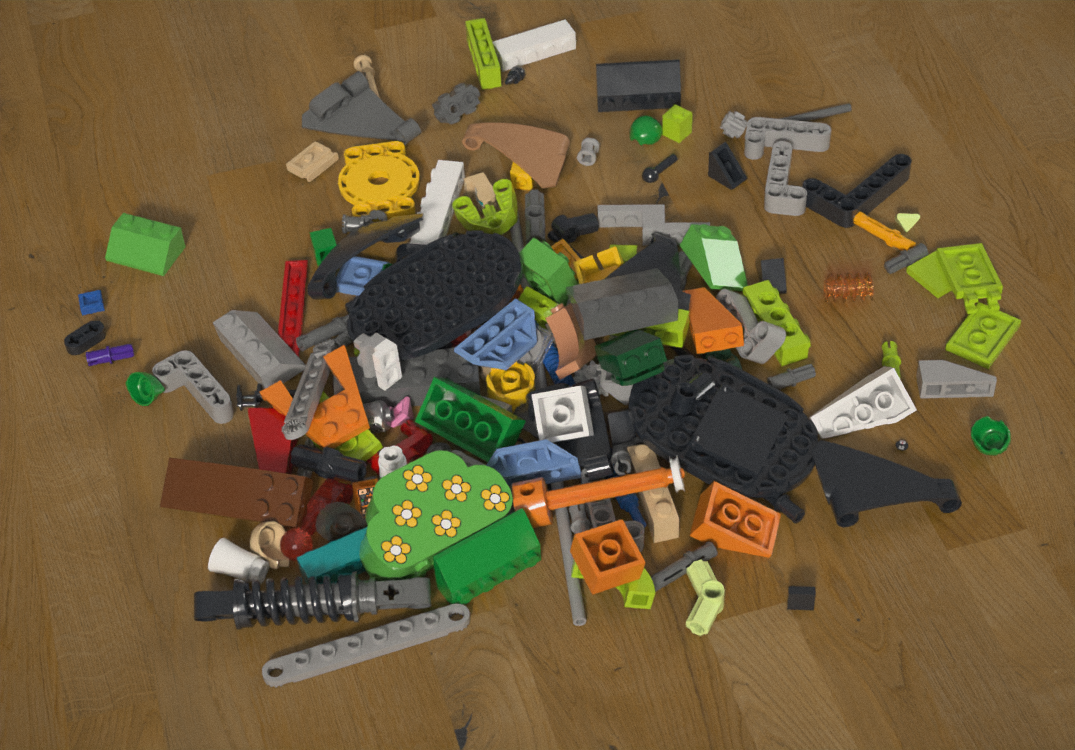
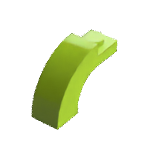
M573 559L571 578H583ZM644 568L640 579L616 587L623 596L624 607L651 609L655 596V587L650 575Z

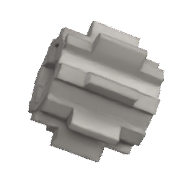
M729 111L722 120L720 128L723 129L722 133L728 137L733 138L735 136L739 138L744 132L748 121L744 120L745 116L741 113Z

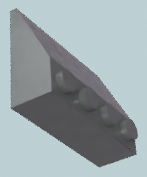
M658 268L566 287V292L584 340L678 321L677 296L672 284Z

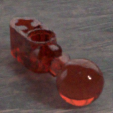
M331 478L323 482L308 502L307 515L303 519V525L300 528H292L286 531L280 539V550L286 558L297 561V557L312 551L313 541L311 537L319 529H322L324 525H327V523L333 524L338 520L353 499V486Z

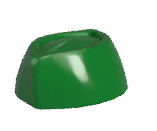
M134 372L129 375L125 383L131 398L141 406H149L165 391L161 382L148 372Z

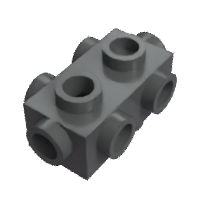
M460 83L456 85L452 92L440 95L437 98L438 101L432 104L435 117L440 123L452 125L459 122L462 114H470L476 111L475 106L480 103L478 99L480 97L479 90L471 84Z

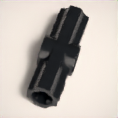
M299 444L293 448L291 453V464L293 466L314 471L325 479L334 480L337 477L352 482H359L364 480L367 473L365 461L344 456L333 448L324 447L323 450Z

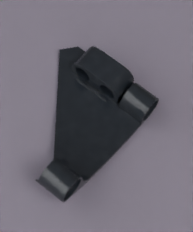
M424 214L395 216L387 221L368 222L353 230L330 251L315 271L307 289L310 298L314 300L333 298L336 294L337 282L335 273L338 268L379 241L384 243L403 242L420 231L419 222L424 220Z
M652 233L651 235L653 236L649 246L633 256L605 279L658 268L672 284L673 288L680 289V264L675 239Z
M594 378L572 384L571 386H586L594 436L553 443L577 457L579 465L587 470L589 482L614 475L605 417ZM558 383L528 393L525 397L526 403L517 407L513 413L526 420L523 429L539 439L532 394L570 388V386L566 383Z
M820 440L811 450L828 505H831L836 523L840 527H850L856 524L859 520L858 512L885 506L931 501L936 503L943 513H952L962 506L956 486L951 479L931 478L890 460L824 440Z

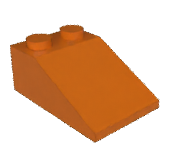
M714 481L700 495L689 536L705 544L709 541L716 548L769 558L772 556L781 514Z

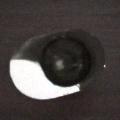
M333 502L325 506L318 514L315 524L317 532L329 542L336 541L350 535L354 531L368 527L366 518L359 511L344 502Z

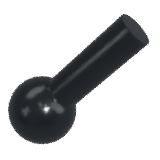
M671 154L654 168H645L642 172V179L648 183L656 182L659 174L678 161V158L675 154Z

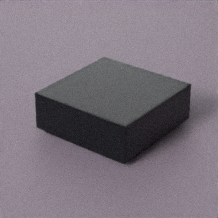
M788 586L787 610H814L815 587Z

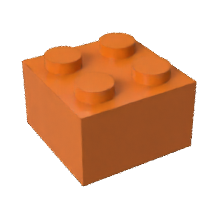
M623 519L575 534L570 548V553L592 595L640 579L646 563Z

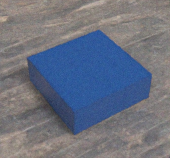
M101 290L78 294L82 315L105 311Z

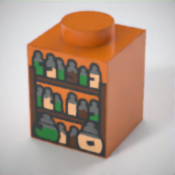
M377 478L352 483L356 513L365 520L366 509L371 500L375 485L379 481Z

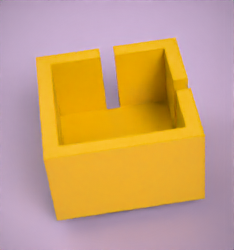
M615 246L597 253L604 268L603 270H600L593 255L573 262L579 284L603 280L623 265L624 260L617 247Z

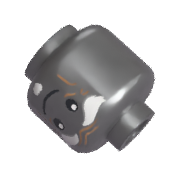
M382 400L363 404L370 426L368 430L372 434L388 431L391 427V421L395 419L392 407H388Z

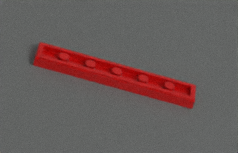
M308 260L285 261L278 335L299 358L301 350L297 346L296 338L301 336L303 331Z

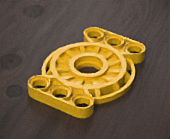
M392 141L355 146L344 151L346 165L338 176V186L345 200L354 205L352 216L361 217L357 213L367 212L365 215H368L373 210L389 209V211L384 212L387 215V220L395 216L415 214V202L411 197L417 191L420 184V174L417 165L406 157L405 145L402 142ZM393 150H401L400 152H397V153H392V152H391V151H393ZM372 153H380L379 155H376V156L370 155V154H372ZM350 156H359L357 158H349ZM378 177L389 179L381 185L370 183L372 179ZM402 206H410L409 209H401ZM372 219L373 222L381 221L379 219Z

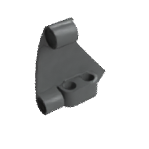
M360 71L355 72L344 80L342 84L336 82L315 96L309 103V110L302 114V128L364 138L391 139L400 141L404 145L421 134V129L416 121L412 118L404 121L369 88L367 79Z

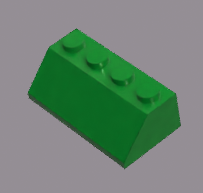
M521 508L433 556L437 589L450 605H465L476 596L492 590L494 586L505 580L512 579L517 573L526 568H531L541 561L540 543L525 511Z

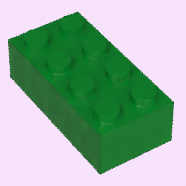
M434 377L415 422L489 462L496 449L515 446L526 420L450 379Z

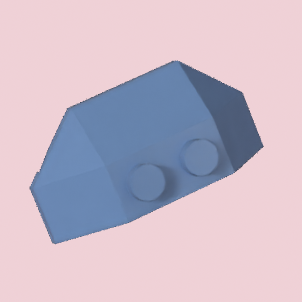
M514 299L455 347L454 352L472 364L486 368L507 370L537 345L534 310L519 300Z
M547 439L496 449L486 465L498 471L508 485L540 477L544 478L546 484L581 478L582 472L577 457Z

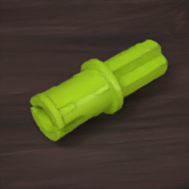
M886 341L882 344L883 367L894 368L899 378H901L899 367L901 359L898 356L897 344L894 341H890L891 348H888V342Z

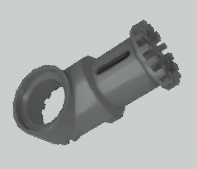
M373 210L368 215L362 214L361 217L343 214L342 222L344 224L342 225L344 226H342V232H352L364 223L373 222L372 219L387 221V215L380 210Z

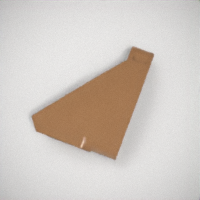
M510 123L471 124L468 126L462 140L464 147L472 151L478 150L485 141L516 163L542 188H556L570 144L569 138L561 133Z

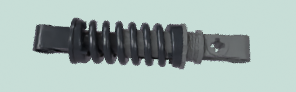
M352 572L349 574H339L336 583H331V577L324 575L323 583L317 584L316 577L310 576L309 584H303L302 578L296 577L295 585H288V579L284 577L280 580L281 590H275L274 580L268 578L266 580V591H260V581L258 579L252 581V590L249 589V583L235 579L233 590L195 592L194 620L209 622L221 619H234L237 630L254 627L257 620L262 627H267L271 620L276 626H281L284 624L285 619H287L290 625H296L300 618L304 624H310L314 616L318 623H324L328 618V614L332 622H339L342 614H344L347 621L359 622L361 613L364 612L376 615L378 610L419 609L430 607V579L411 578L407 580L377 581L376 577H370L369 580L362 581L359 580L357 572ZM390 590H395L397 594L394 596V600H389L387 596L390 594Z

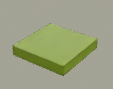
M936 250L908 266L906 273L935 297L940 298L952 291L936 256Z

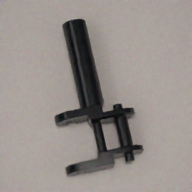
M261 383L257 384V391L254 392V395L243 396L241 385H237V407L240 408V411L243 410V407L258 408L261 401H265L260 395V391H262ZM297 389L288 390L292 398H294ZM244 399H254V401L244 402Z

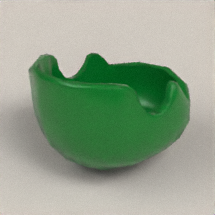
M647 115L640 116L632 123L629 130V138L631 141L637 140L641 146L643 144L652 145L660 140L663 128L661 123L653 117Z
M985 416L973 424L971 439L975 448L980 453L996 456L1008 449L1011 443V432L1002 420L996 421L989 416Z

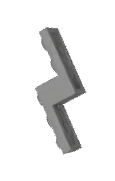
M665 204L598 205L599 227H642L643 245L650 244L653 236L651 235L652 233L673 238L676 244L680 245L691 224H706L710 226V222L665 223Z

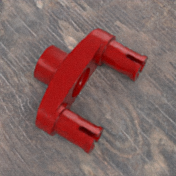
M407 420V424L404 422L401 425L400 431L408 438L395 446L402 449L406 463L409 464L423 457V454L432 445L433 437L427 430L420 429L412 420ZM377 452L367 462L371 465L372 470L380 476L378 465L379 452Z

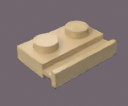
M315 141L290 160L286 166L287 170L301 178L305 177L308 182H311L339 160L337 152L333 153L331 149Z

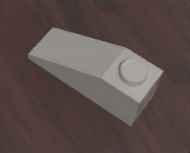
M945 360L919 361L916 375L920 398L993 397L997 382L995 376Z

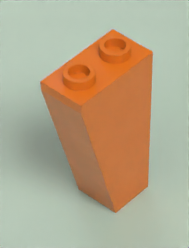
M705 287L682 291L691 295L689 329L697 354L744 346L741 322Z

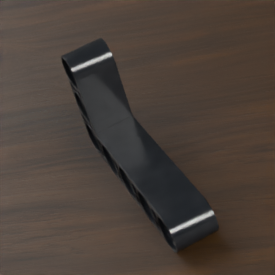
M905 154L893 156L847 195L818 179H806L802 186L807 191L806 207L843 228H850L855 225L854 218L857 213L869 214L909 180L912 159Z

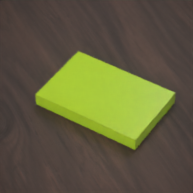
M978 302L976 305L977 313L967 316L946 344L945 350L989 369L1016 333L1022 320L999 310L990 311L987 305Z

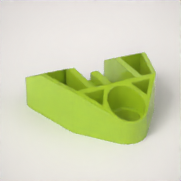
M501 179L494 183L493 191L500 211L497 212L494 205L489 206V204L484 205L485 209H482L485 218L481 219L469 197L461 196L453 201L452 207L456 217L466 230L502 235L518 222L517 198L510 180ZM504 188H508L506 191L499 192ZM467 205L466 208L459 209L460 207Z

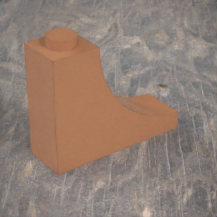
M563 303L555 306L550 310L552 314L545 318L558 348L559 365L555 372L560 380L581 369L597 355L594 347L596 343L593 338L584 340L571 303L566 306Z

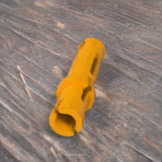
M863 212L857 213L854 218L855 225L884 240L886 245L890 247L894 246L901 251H907L916 246L914 241L901 235L900 231L886 227Z

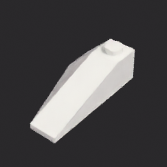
M884 366L862 379L809 418L814 423L820 438L824 439L852 431L896 423L915 412L916 408L895 369Z

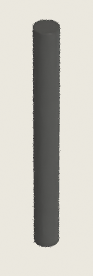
M848 103L780 119L810 121L851 112L852 107Z

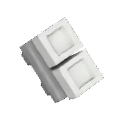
M363 333L354 340L355 348L360 351L357 358L358 365L363 367L366 378L377 377L378 386L383 390H387L402 378L398 350L395 343L378 333L371 337Z

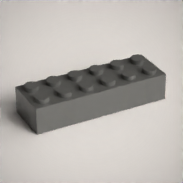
M454 348L437 349L420 357L399 361L402 378L387 390H383L378 386L377 377L366 378L364 376L363 367L358 365V357H349L363 404L382 400L388 407L391 406L393 408L408 396L410 397L411 407L422 406L434 377L450 379L480 395L478 365L470 363L455 353ZM333 374L334 395L344 389Z

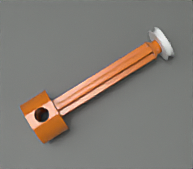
M677 456L675 459L669 457L671 468L666 469L661 466L658 469L548 491L543 477L512 483L515 512L521 508L525 511L533 529L553 525V509L661 487L666 489L671 483H674L676 493L679 490H684L685 492L683 482L685 472L680 467Z

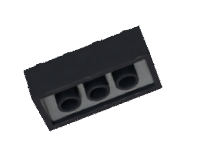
M680 60L596 64L598 112L671 109L674 105L681 107Z

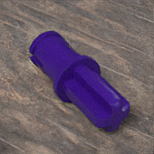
M132 344L112 348L106 346L105 349L86 352L89 367L108 362L113 364V361L134 356Z

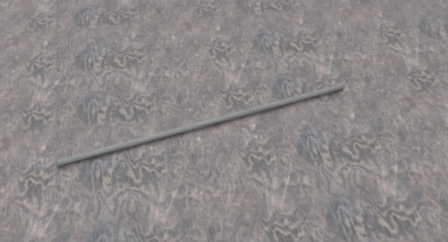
M519 213L518 222L510 228L512 243L518 252L524 248ZM523 277L520 285L524 290L526 286H530L526 278ZM539 357L532 364L536 390L547 387L544 363L541 357ZM563 481L551 483L552 490L564 488ZM563 507L555 509L573 624L582 626L586 623L580 580L579 578H571V567L574 558L570 553L573 538L568 508Z

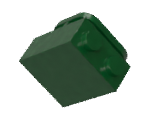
M639 329L594 346L601 369L611 373L612 382L618 385L629 386L665 370L663 362H666L667 358L661 338Z

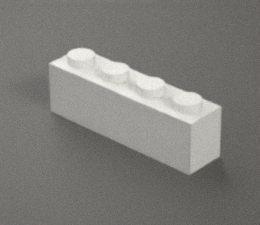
M562 20L493 41V46L500 69L506 71L515 66H522L576 49V34L566 20Z

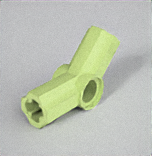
M701 559L693 562L686 569V573L699 597L686 621V627L692 633L700 636L708 634L717 614L723 610L725 595L724 586L717 581L708 562H704Z

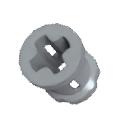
M585 138L582 141V150L577 155V159L582 165L591 166L595 163L596 153L600 149V144L596 139Z

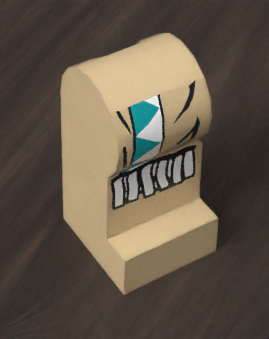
M484 172L463 178L465 194L469 198H475L480 212H482V209H485L484 205L489 204V206L494 205L495 209L497 208L493 187Z

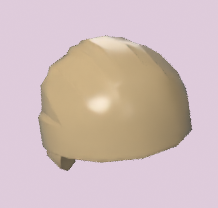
M275 521L258 524L251 533V551L260 556L261 559L269 562L271 568L278 569L279 566H289V557L284 556L288 547V538L282 525Z

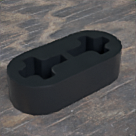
M94 320L73 331L64 339L67 352L70 355H80L100 343L106 337L105 327L102 322Z

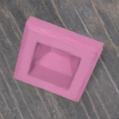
M406 396L393 407L395 416L394 421H391V427L393 428L402 425L404 422L406 423L407 420L414 419L410 397Z

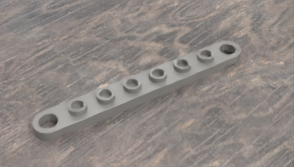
M327 339L325 343L322 341V344L319 343L313 347V353L310 354L284 420L285 424L282 427V432L287 440L297 439L309 430L330 373V368L323 356L338 348L333 339Z
M452 604L272 659L262 668L263 679L270 687L275 686L277 688L286 683H295L446 636L448 633L457 632L458 630L462 631L463 628L466 629L470 622V613L466 606ZM455 613L464 616L459 621H452L450 619L452 614L455 615ZM276 668L278 670L279 668L283 671L278 677L269 676L272 669L275 670Z

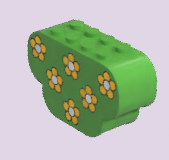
M443 450L431 452L383 476L376 483L366 509L368 527L359 549L361 563L369 576L376 577L377 581L423 578L426 576L427 571L434 568L433 556L507 516L512 506V493L508 484L495 469L485 465L467 467L459 456Z

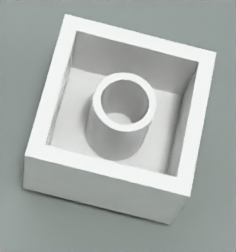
M586 386L532 394L539 441L547 439L554 443L594 436Z

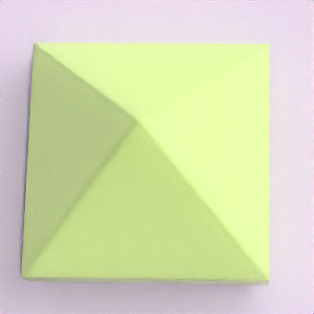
M898 213L895 217V221L906 233L920 219L919 214Z

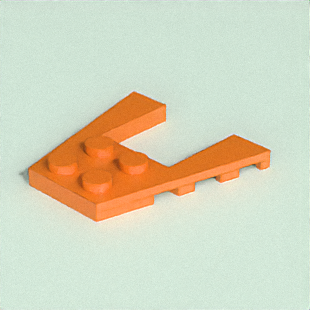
M345 345L323 356L326 364L344 390L318 404L309 430L306 433L322 449L324 447L334 449L370 428ZM281 380L260 391L263 400H267L280 414L287 415L293 398Z

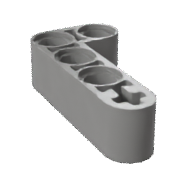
M753 117L747 123L744 155L752 160L760 159L764 154V148L773 147L778 141L789 142L792 145V149L824 152L830 147L831 127L825 123Z
M778 141L772 148L765 187L764 209L773 214L799 216L806 211L807 191L800 186L788 185L792 145L786 141Z
M722 289L716 299L742 324L744 346L736 347L740 356L760 364L767 362L784 343L786 338L784 328L765 321L758 323L744 295Z
M191 351L177 352L158 362L152 368L153 375L165 388L163 393H169L184 385L216 423H227L234 417L229 394Z
M583 469L581 472V484L589 483L587 470ZM610 498L584 503L588 520L591 523L590 529L616 521ZM637 521L624 522L639 551L642 552L644 549L643 525Z

